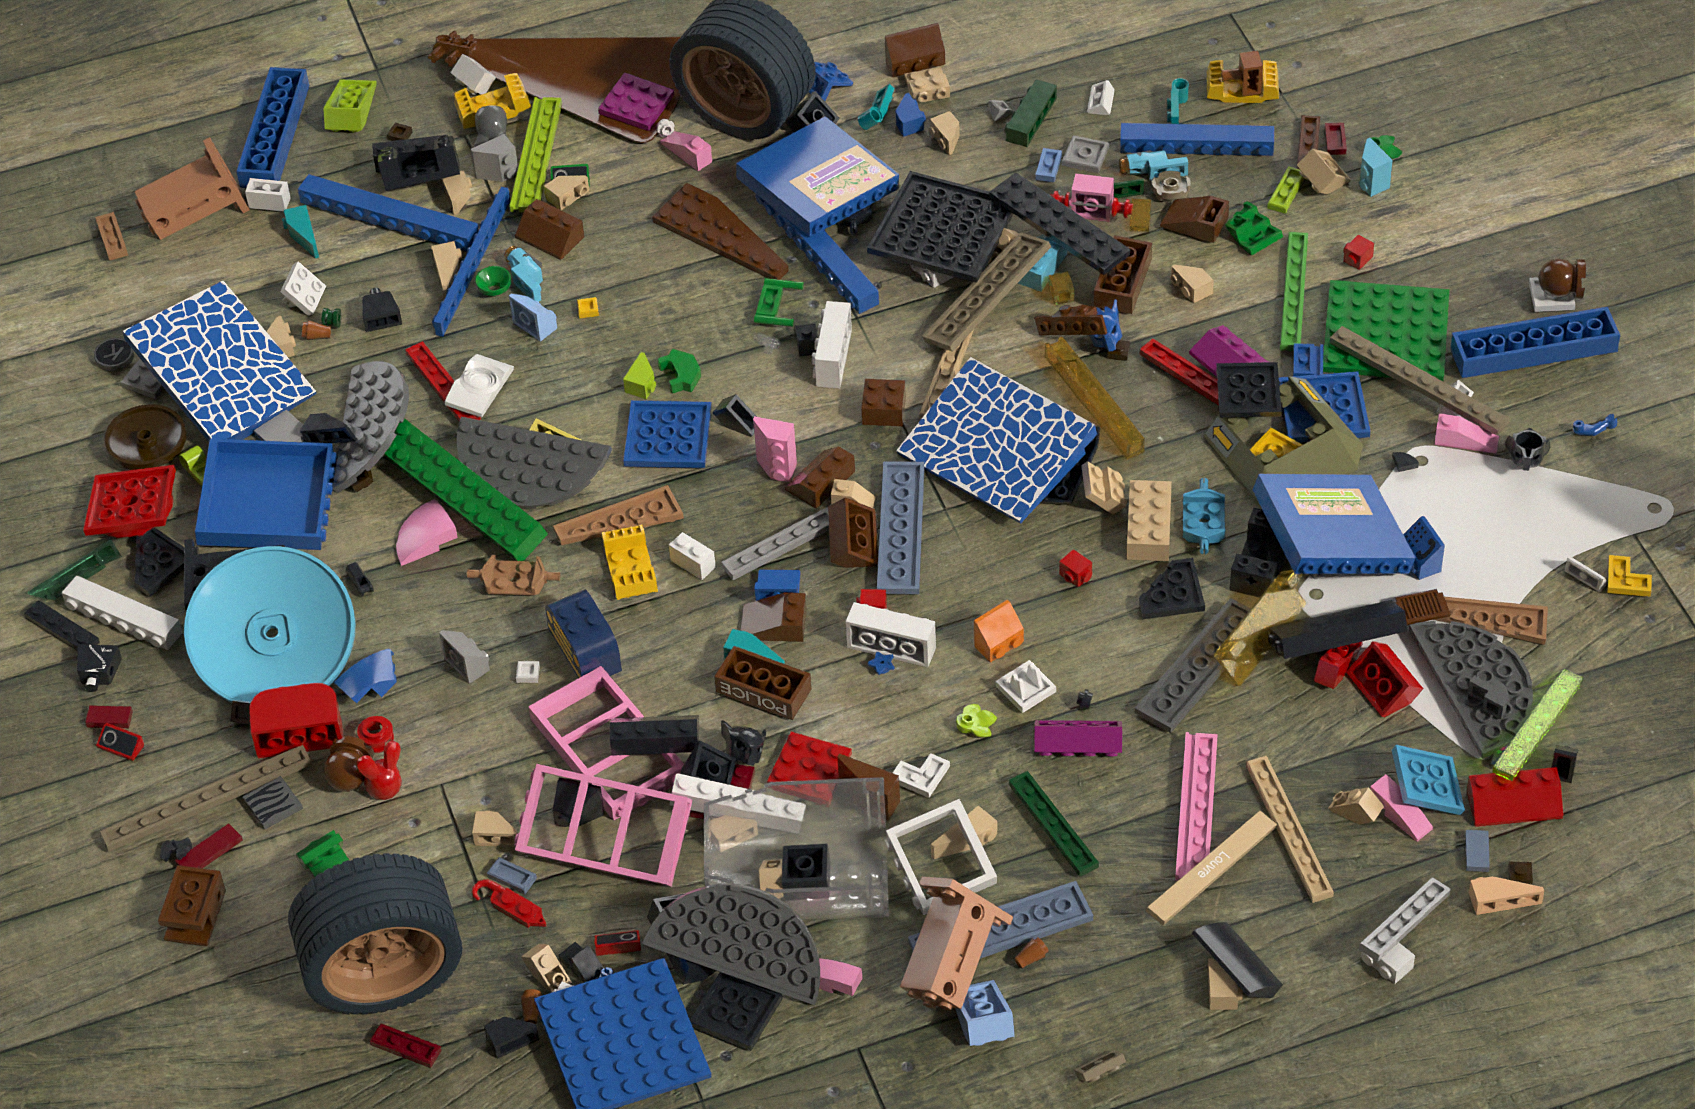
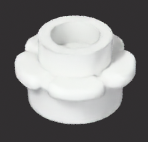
M662 119L657 124V132L660 133L661 137H667L674 132L675 125L672 121Z

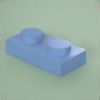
M1043 148L1036 171V180L1055 182L1062 157L1061 150Z

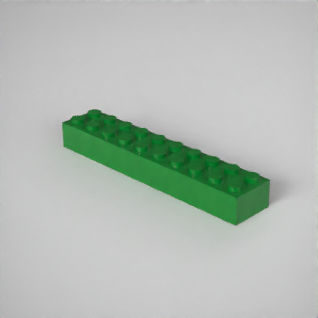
M404 418L403 423L398 424L394 432L396 437L383 456L515 561H524L548 535L538 521Z

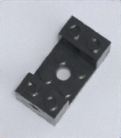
M441 135L434 140L437 162L431 160L421 166L409 165L404 170L402 169L397 148L387 147L382 149V152L378 154V164L385 191L459 175L460 162L453 136Z
M1253 507L1248 521L1247 540L1241 554H1236L1231 567L1230 591L1271 600L1286 555L1262 509Z

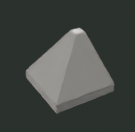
M989 100L988 102L994 121H998L1013 113L1004 101Z

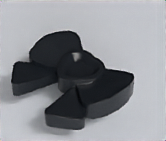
M189 837L181 841H175L174 839L171 841L166 840L161 846V854L159 856L163 861L167 862L171 853H174L177 859L181 860L191 850L192 842Z

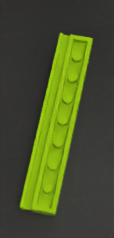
M534 97L510 202L511 212H514V210L524 212L536 199L541 200L562 106L561 98L543 97V99H538Z

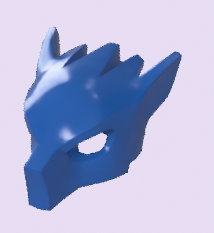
M1115 299L1112 309L1105 307L1103 312L1098 307L1096 308L1097 315H1103L1107 334L1089 335L1095 347H1104L1109 352L1116 350V343L1123 336L1119 324L1117 300Z

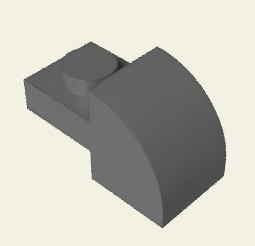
M1473 676L1469 681L1468 694L1479 701H1483V711L1502 719L1506 713L1508 702L1506 686L1499 680L1492 685L1484 679Z

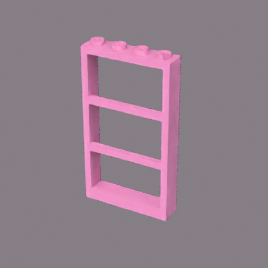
M602 666L528 706L531 721L572 771L589 776L596 775L629 755H611L592 767L587 768L568 744L624 712L631 718L644 717ZM602 687H605L620 704L563 737L547 720L550 716ZM675 753L662 754L672 767L639 787L661 792L667 791L673 787L676 773L681 774L684 763ZM601 786L604 810L614 821L622 816L627 793L613 800ZM636 793L632 810L645 805L647 801L654 797Z
M536 764V768L533 769L530 775L531 788L525 795V803H527L525 812L521 813L519 820L521 825L520 832L516 834L514 839L516 851L672 887L693 800L684 796ZM545 773L581 781L563 854L527 846ZM589 783L628 791L610 865L571 856ZM636 793L674 802L657 875L618 867Z

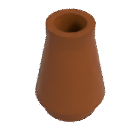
M310 320L303 322V338H307V340L330 338L331 326H325Z
M1037 937L1036 939H1031L1021 952L1014 957V960L1023 969L1025 966L1045 958V954L1049 951L1044 942Z
M528 989L521 996L523 1021L535 1025L537 1024L539 1013L534 1003V998L542 996L539 990Z

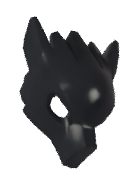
M1532 428L1517 434L1513 433V437L1509 435L1505 441V446L1511 454L1512 461L1516 465L1523 467L1525 471L1539 466L1551 448L1550 441L1546 440V437L1540 435Z
M722 720L721 733L726 741L725 753L750 766L759 763L765 742L766 729L760 733L751 727H731Z

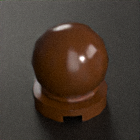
M1558 258L1549 260L1543 265L1539 271L1538 279L1541 289L1548 296L1559 298L1566 297L1572 293L1576 299H1583L1585 288H1582L1581 279L1586 278L1585 259H1576L1575 264H1572L1568 260Z
M346 735L340 740L335 738L323 771L330 787L345 792L359 788L365 780V776L359 771L357 761L365 755L371 756L373 759L374 751L372 747L368 749L364 746L365 741L353 736Z

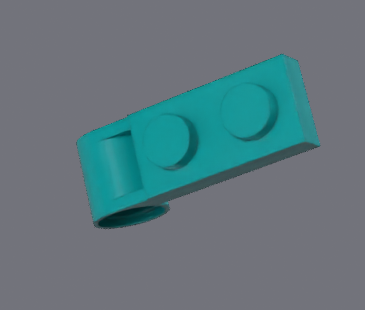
M1177 78L1172 82L1171 98H1167V110H1171L1167 111V123L1179 124V104L1185 103L1188 100L1189 83L1186 79Z
M888 84L877 91L872 107L858 116V123L863 129L868 130L880 123L887 114V108L893 99L892 95L895 89L892 85Z

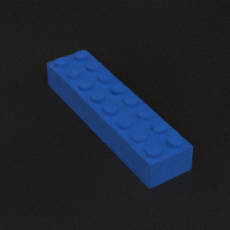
M269 68L236 171L240 188H247L250 178L280 181L310 86L306 69Z
M1608 307L1454 332L1452 333L1450 350L1461 377L1466 378L1618 352L1620 333Z

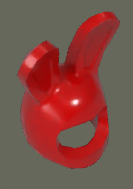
M390 741L385 745L384 759L374 761L371 756L365 755L357 761L359 771L365 776L364 786L366 791L377 800L393 798L402 786L400 771L397 767L401 748L396 741Z

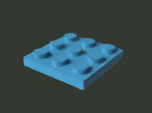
M1400 745L1393 747L1392 755L1403 803L1458 815L1465 811L1453 757Z

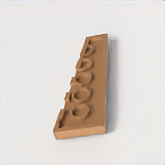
M667 485L554 525L553 529L560 544L565 545L602 537V532L639 525L648 527L666 522H674L684 517L680 506Z
M1444 596L1451 615L1450 617L1435 619L1451 623V621L1465 623L1490 633L1545 645L1548 607Z

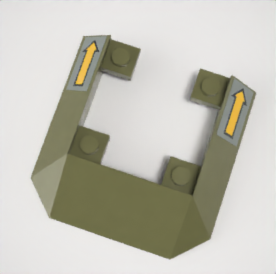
M1288 376V382L1280 385L1281 407L1284 408L1298 400L1317 422L1305 429V435L1311 441L1278 458L1269 449L1255 457L1237 435V433L1248 428V421L1244 417L1219 418L1218 414L1203 435L1207 443L1258 504L1259 502L1253 492L1258 474L1349 475L1358 470L1363 444L1306 379Z

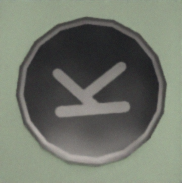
M122 338L107 339L101 342L94 351V359L98 367L106 371H117V368L120 367L123 369L134 358L133 349Z

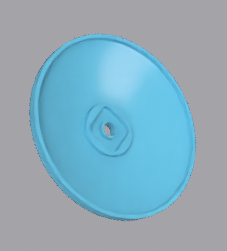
M281 546L257 547L227 558L213 568L200 582L189 602L184 624L185 645L196 673L210 690L230 703L235 699L251 702L258 693L267 689L310 683H323L328 686L332 684L346 665L353 648L356 627L355 613L343 582L321 560L293 548ZM271 628L278 630V634L273 638L266 636L267 631Z

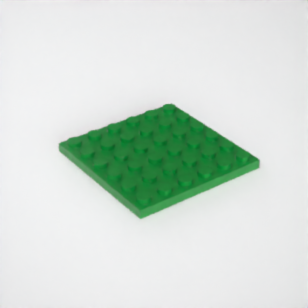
M1330 280L1323 372H1358L1359 375L1392 378L1330 343V337L1343 326L1444 382L1450 289Z

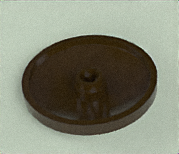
M146 404L132 407L116 416L106 429L104 441L108 455L115 463L128 469L137 470L159 467L174 459L183 449L187 433L183 419L176 411L162 405Z

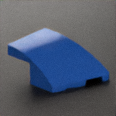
M388 648L362 659L345 671L334 683L356 703L371 688L383 697L397 682L396 675L394 674L395 664L392 662L394 652Z

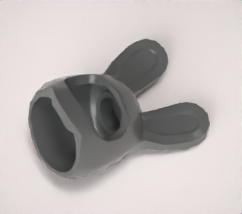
M488 105L477 110L475 125L478 137L474 147L502 134H505L507 137V116L503 108Z

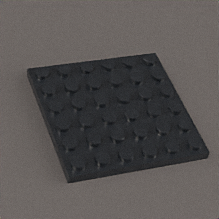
M910 171L870 241L867 253L960 279L978 282L999 243L1003 229L1007 228L1013 213L989 198V191Z

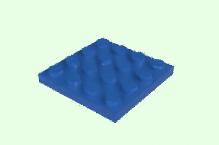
M1358 372L1292 376L1306 379L1357 438L1370 437L1371 431ZM1279 377V386L1288 382V377ZM1298 400L1282 408L1287 436L1297 442L1311 441L1305 435V429L1317 422Z
M631 400L623 460L624 466L705 468L712 410L711 402Z

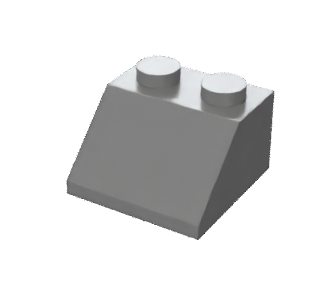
M505 134L471 149L474 173L477 179L504 182L517 176L518 163L515 146Z
M445 630L439 632L444 659L469 684L490 671L489 656L484 650L480 651L472 638H467L462 632Z

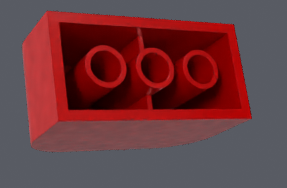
M310 683L267 689L258 693L250 703L251 735L258 759L274 757L301 745L304 746L306 752L330 749L335 738L337 740L343 739L342 719L336 694L326 684Z

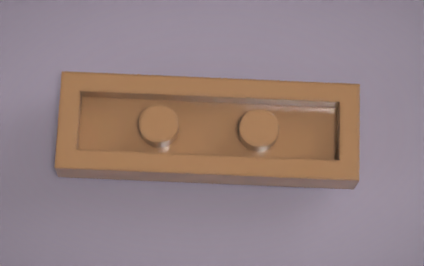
M114 212L95 217L109 261L128 256Z

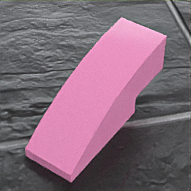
M1385 774L1370 786V790L1384 805L1385 816L1415 841L1418 842L1433 830V826L1418 806L1403 803L1400 786Z
M819 958V989L829 993L837 990L853 996L862 980V968Z

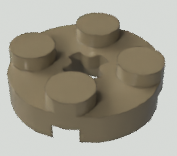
M1164 171L1159 173V177L1152 179V191L1160 201L1187 198V194L1190 192L1191 182L1187 175L1185 177L1181 176V172Z

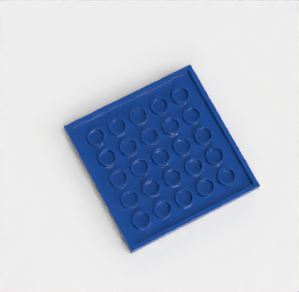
M665 958L534 998V1003L575 1109H615L711 1078V1071Z

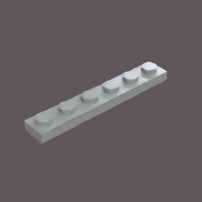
M828 508L722 561V568L732 580H735L829 531Z
M1432 877L1363 940L1358 950L1378 962L1449 896L1451 889Z

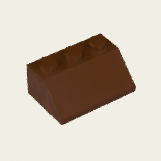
M938 23L885 35V59L892 77L946 65L945 48Z
M536 199L525 209L515 238L562 260L584 238L583 222Z
M839 446L822 451L785 486V490L817 509L831 495L835 479L847 480L855 472L854 455Z
M846 497L828 506L831 562L845 568L877 566L878 551L875 509Z

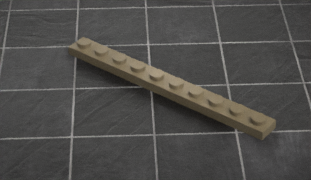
M1343 326L1330 337V343L1497 436L1509 424L1510 418Z
M298 746L100 831L101 837L110 852L253 791L279 776L283 778L312 765L311 759L304 746Z

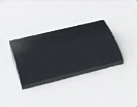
M1227 922L1208 924L1192 932L1194 937L1247 996L1273 998L1283 986L1278 978Z

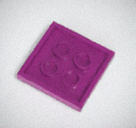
M624 73L599 106L598 114L649 131L673 98L674 90Z

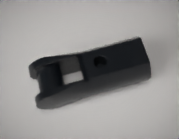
M354 562L347 565L346 572L361 597L368 591L374 592L371 582L359 564Z

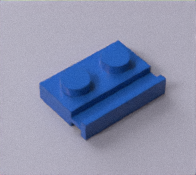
M1294 343L1293 376L1323 374V344L1314 346V344Z

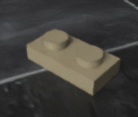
M1113 1050L1074 1071L1078 1079L1090 1083L1098 1080L1100 1075L1105 1072L1109 1073L1118 1070L1120 1065L1125 1063L1126 1060L1123 1053Z

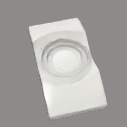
M476 354L468 361L461 377L455 380L445 400V405L483 417L514 370V366Z

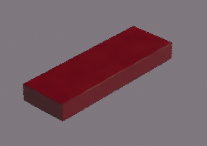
M228 823L193 847L181 860L176 859V865L204 868L242 842V836Z
M380 1023L370 1039L371 1046L428 1068L433 1066L442 1051L441 1046L382 1023Z

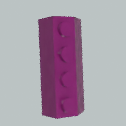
M1224 325L1209 329L1189 351L1193 358L1216 377V363L1269 362Z
M1035 720V752H1039L1041 756H1050L1052 752H1061L1062 756H1073L1074 752H1083V756H1096V753H1105V756H1118V753H1122V721Z

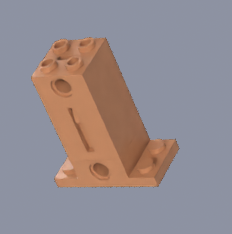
M210 137L203 141L206 146L203 149L206 154L205 156L135 191L138 198L135 202L140 210L143 209L140 212L145 223H150L148 224L149 229L153 235L157 234L160 240L232 203L235 208L239 207L242 213L249 211V207L237 182Z
M922 877L919 885L927 890L926 893L933 896L900 988L907 991L909 997L921 999L926 1007L936 1009V1006H939L949 1011L952 1008L962 1009L991 926L1011 925L1013 916L954 879Z

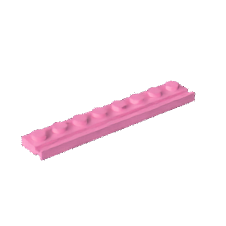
M1186 732L1175 881H1179V879L1210 854L1218 734L1196 733V735H1190L1189 732Z

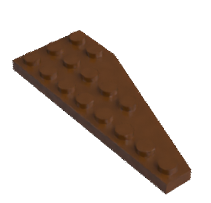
M686 183L652 217L653 223L768 279L780 280L789 271L788 265L718 197L689 183Z

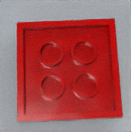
M790 732L767 780V786L829 804L839 783L837 756L840 753L851 757L852 748Z

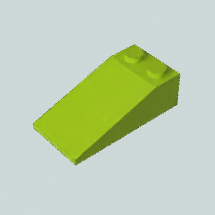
M340 79L323 108L325 129H331V131L335 132L341 130H349L350 132L362 131L367 121L377 82Z

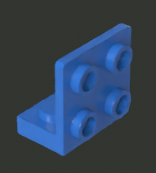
M815 62V81L809 93L811 94L816 91L826 101L832 86H852L854 82L849 79L846 73L837 69V65L834 63Z
M759 570L758 582H755L756 601L784 592L799 593L800 570Z

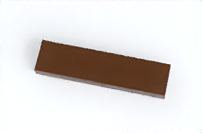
M1301 115L1297 164L1312 149L1318 150L1320 116Z

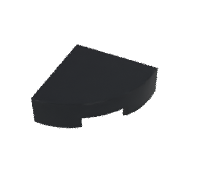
M1392 452L1393 461L1399 472L1419 467V462L1412 455L1404 452Z

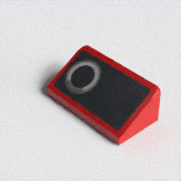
M105 723L96 747L134 761L144 747L142 736Z
M639 930L594 936L596 956L641 951Z

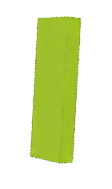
M1288 166L1268 202L1267 209L1286 214L1305 179L1300 174V169Z

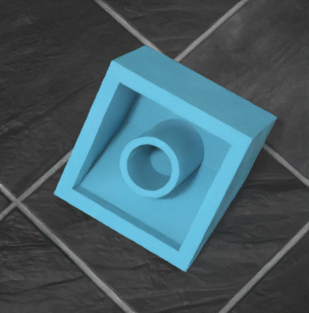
M1368 138L1362 156L1359 185L1363 191H1366L1372 197L1390 188L1393 160L1371 138Z

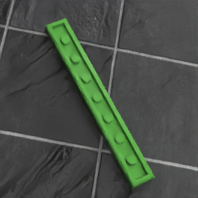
M1288 233L1280 350L1293 351L1294 343L1301 344L1308 233Z

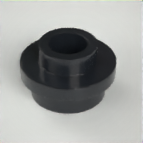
M1085 689L1084 692H1079L1076 704H1079L1080 710L1083 708L1088 710L1093 693L1088 692V689Z

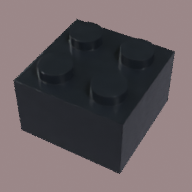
M828 844L783 846L782 887L785 898L830 896L831 859Z

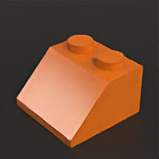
M1009 600L1004 601L974 620V647L989 662L1001 658L1006 652L1019 647L1024 642V628Z

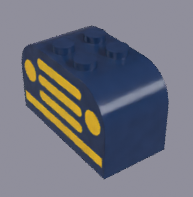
M586 589L545 606L548 629L578 679L600 666L609 676L622 671L620 653L615 636Z

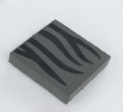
M281 776L243 796L244 802L264 829L303 809L301 802Z

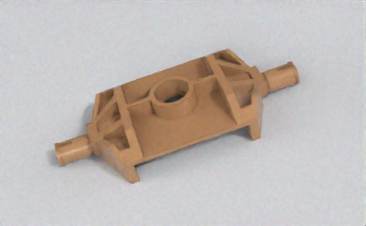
M492 555L483 566V569L467 570V578H480L488 594L537 595L544 584L547 583V580L560 581L561 577L560 572L545 571L540 556H537L536 562L501 561L496 560V556ZM512 578H519L516 582L509 581Z

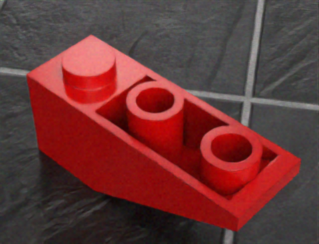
M1363 642L1329 649L1319 660L1314 681L1334 689L1342 681L1362 648Z

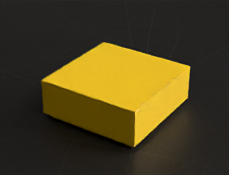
M596 297L577 300L579 318L599 316Z

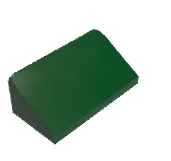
M1144 179L1114 183L1113 199L1114 197L1123 198L1144 194Z

